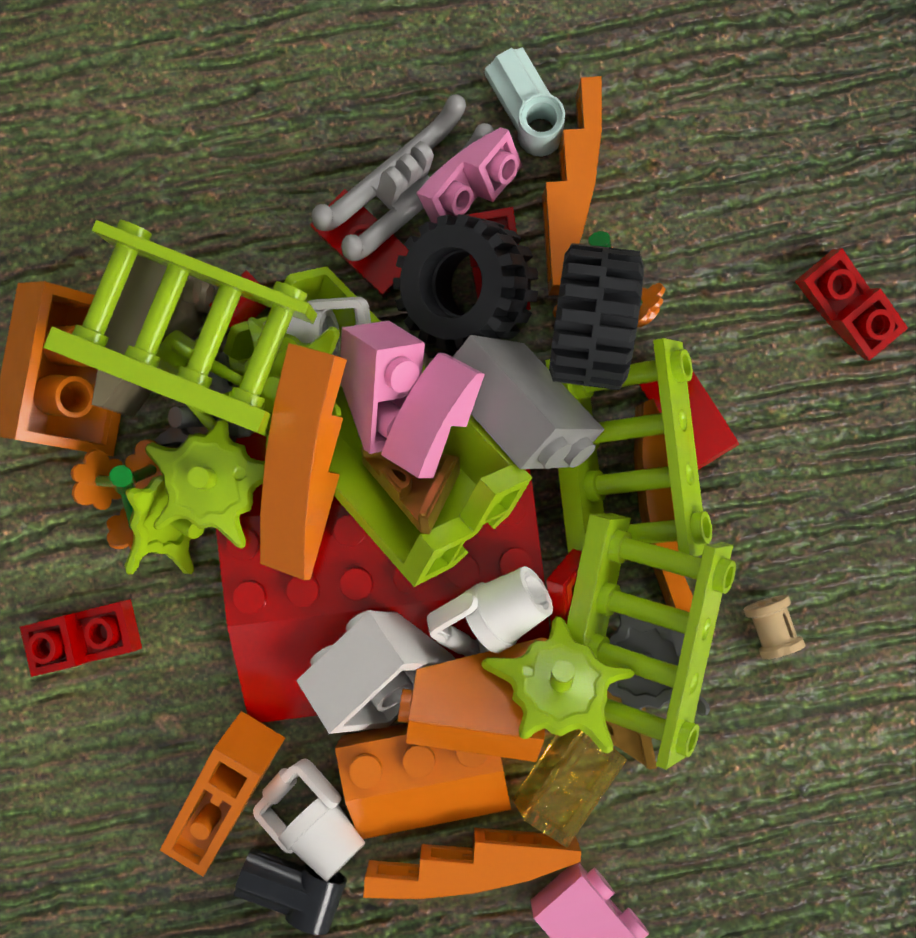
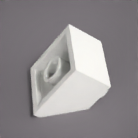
M367 610L356 615L346 625L347 632L335 644L317 652L310 661L312 666L296 681L329 734L388 728L398 719L402 689L413 690L416 669L455 660V658L398 612Z

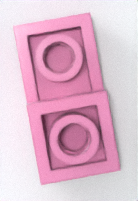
M501 127L473 142L446 162L416 192L431 222L437 223V217L452 215L458 217V214H465L478 196L494 202L503 189L512 182L517 172L521 169L522 163L509 130Z
M438 353L425 368L406 397L391 427L381 455L417 478H434L451 426L467 427L485 374L445 353Z

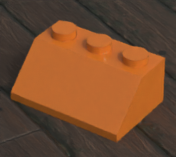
M46 281L17 284L0 374V437L84 452L102 450L108 456H114L121 414L91 405L98 369L43 348L52 326L72 334L76 324L83 325L95 295Z
M408 723L343 735L335 747L345 803L355 829L362 839L511 810L501 757L407 744Z

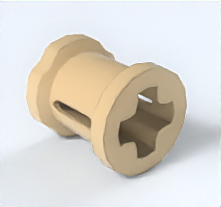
M789 595L766 598L752 603L743 609L745 616L753 620L762 645L759 648L762 659L779 658L795 653L806 646L802 636H797L787 608L791 604Z

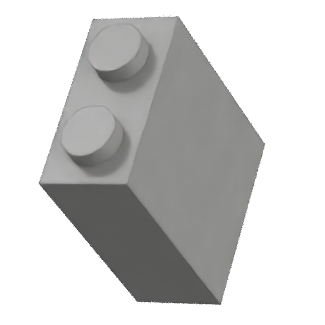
M470 335L453 356V358L485 374L471 414L519 469L574 468L582 464L595 450L593 442L605 429L562 383L553 382L549 369L524 343Z

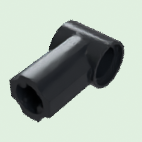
M252 848L241 869L235 886L234 896L285 914L287 922L298 930L313 935H325L331 928L347 879L338 871L326 882L307 864L301 866Z

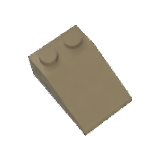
M136 256L104 334L109 337L106 348L124 355L128 345L134 347L167 268L166 266L141 256ZM188 276L162 342L175 330L183 332L192 339L201 327L203 313L208 314L211 308L209 304L213 301L214 296L212 284ZM98 370L91 405L123 415L135 416L153 391Z

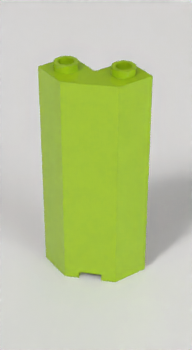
M327 266L292 273L286 277L284 282L307 294L305 302L316 299L357 297ZM354 308L331 309L338 322L340 339L342 327L356 325ZM370 311L371 323L381 322ZM267 317L259 318L258 320L264 324ZM248 321L231 327L223 350L229 357L244 363L252 356L254 351ZM342 386L339 387L335 402L340 407L342 414L340 417L343 418L329 468V471L340 474L334 496L413 587L453 568L469 553L463 547L465 541L474 537L484 524L489 523L495 529L511 514L533 478L525 469H519L480 423L470 415L467 427L451 426L442 454L459 457L460 474L430 534L420 533L363 465L361 453L363 445Z

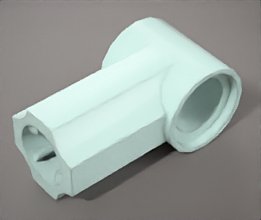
M511 47L497 55L491 64L485 68V76L518 131L520 146L533 156L543 157L552 154L559 147L565 121L563 104L557 97L549 93L523 47L519 49ZM536 119H545L554 127L545 132H537L528 124Z

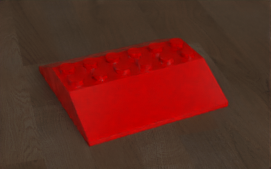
M254 432L250 437L237 438L235 443L245 445L246 452L250 458L265 461L266 436ZM525 469L531 475L530 469ZM532 479L511 514L495 529L489 523L484 524L474 537L465 541L463 547L469 552L453 568L415 587L412 586L335 496L333 497L310 580H302L260 564V511L263 484L259 485L252 493L253 504L251 510L240 514L239 517L246 539L244 548L236 547L216 529L227 629L247 715L261 723L318 716L296 680L312 666L310 663L312 657L323 648L335 644L347 632L346 625L348 622L364 611L398 612L433 639L428 628V614L460 596L476 584L490 582L526 566L532 569L545 585ZM466 617L452 624V626L468 634L472 639H477ZM548 617L521 636L516 644L538 638L549 639ZM439 644L451 653L455 659L466 657Z

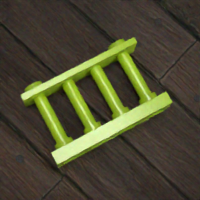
M96 220L92 231L115 247L83 325L76 324L72 334L52 326L43 348L268 437L272 414L261 409L265 399L260 396L292 317L311 324L315 322L317 313L309 303L305 302L307 294L279 281H276L273 289L151 242L149 240L152 233L128 221L119 220L117 227H113ZM138 255L164 265L167 268L134 347L128 345L123 355L106 348L109 337L104 334ZM191 276L219 288L187 367L180 366L176 376L157 368L161 358L156 356L187 278ZM240 296L268 306L271 310L239 388L233 387L230 395L226 396L209 389L213 378L208 377Z
M666 338L653 340L655 360L631 364L628 377L622 387L658 381L662 413L598 422L605 430L593 442L595 450L589 458L574 468H558L568 554L572 549L582 551L589 515L604 513L603 500L606 495L671 488L675 520L629 524L628 532L631 533L632 539L650 544L677 541L679 552L694 556L702 555L704 545L711 542L712 524L708 513L703 511L687 383V381L692 379L693 369L690 355L686 349H683V342ZM549 359V360H545V361H546V367H547L548 369H549V365H550V359ZM562 383L592 416L591 397L595 391L607 390L606 388ZM665 435L668 466L603 474L599 470L597 448L600 443Z
M614 513L590 514L567 627L572 638L579 644L589 646L601 663L607 666L631 668L636 676L673 688L666 719L608 698L604 707L605 721L661 741L656 766L667 770L682 759L690 757L698 741L699 725L694 723L722 593H728L735 577L736 563L730 560L733 545L724 542L704 545L701 558L632 539L631 533L628 532L631 520L629 517ZM625 560H629L697 580L690 612L621 592L620 586L617 585L621 564ZM615 612L685 634L678 666L610 644L609 638L606 637L610 616Z

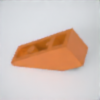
M241 711L211 752L160 851L204 877L267 772L285 737Z

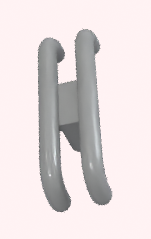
M453 94L449 96L442 111L433 122L330 207L326 204H319L312 210L311 217L315 228L321 231H330L343 224L375 196L390 209L361 235L350 234L343 239L341 245L342 254L347 260L358 261L367 257L424 209L416 192L430 178L428 173L434 158L432 149L453 130L465 111L466 102L461 95ZM488 123L479 124L472 137L460 151L483 136L493 132V127Z

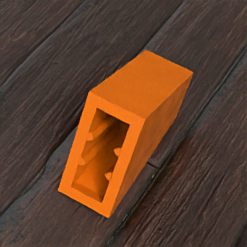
M538 638L514 644L500 653L487 651L416 669L413 690L402 689L398 722L408 723L406 743L537 762L544 742L545 728L535 732L528 739L520 738L519 727L523 711L512 700L514 692L512 685L508 681L483 669L481 663L487 657H520L526 653L529 645L535 640L546 641L548 639Z

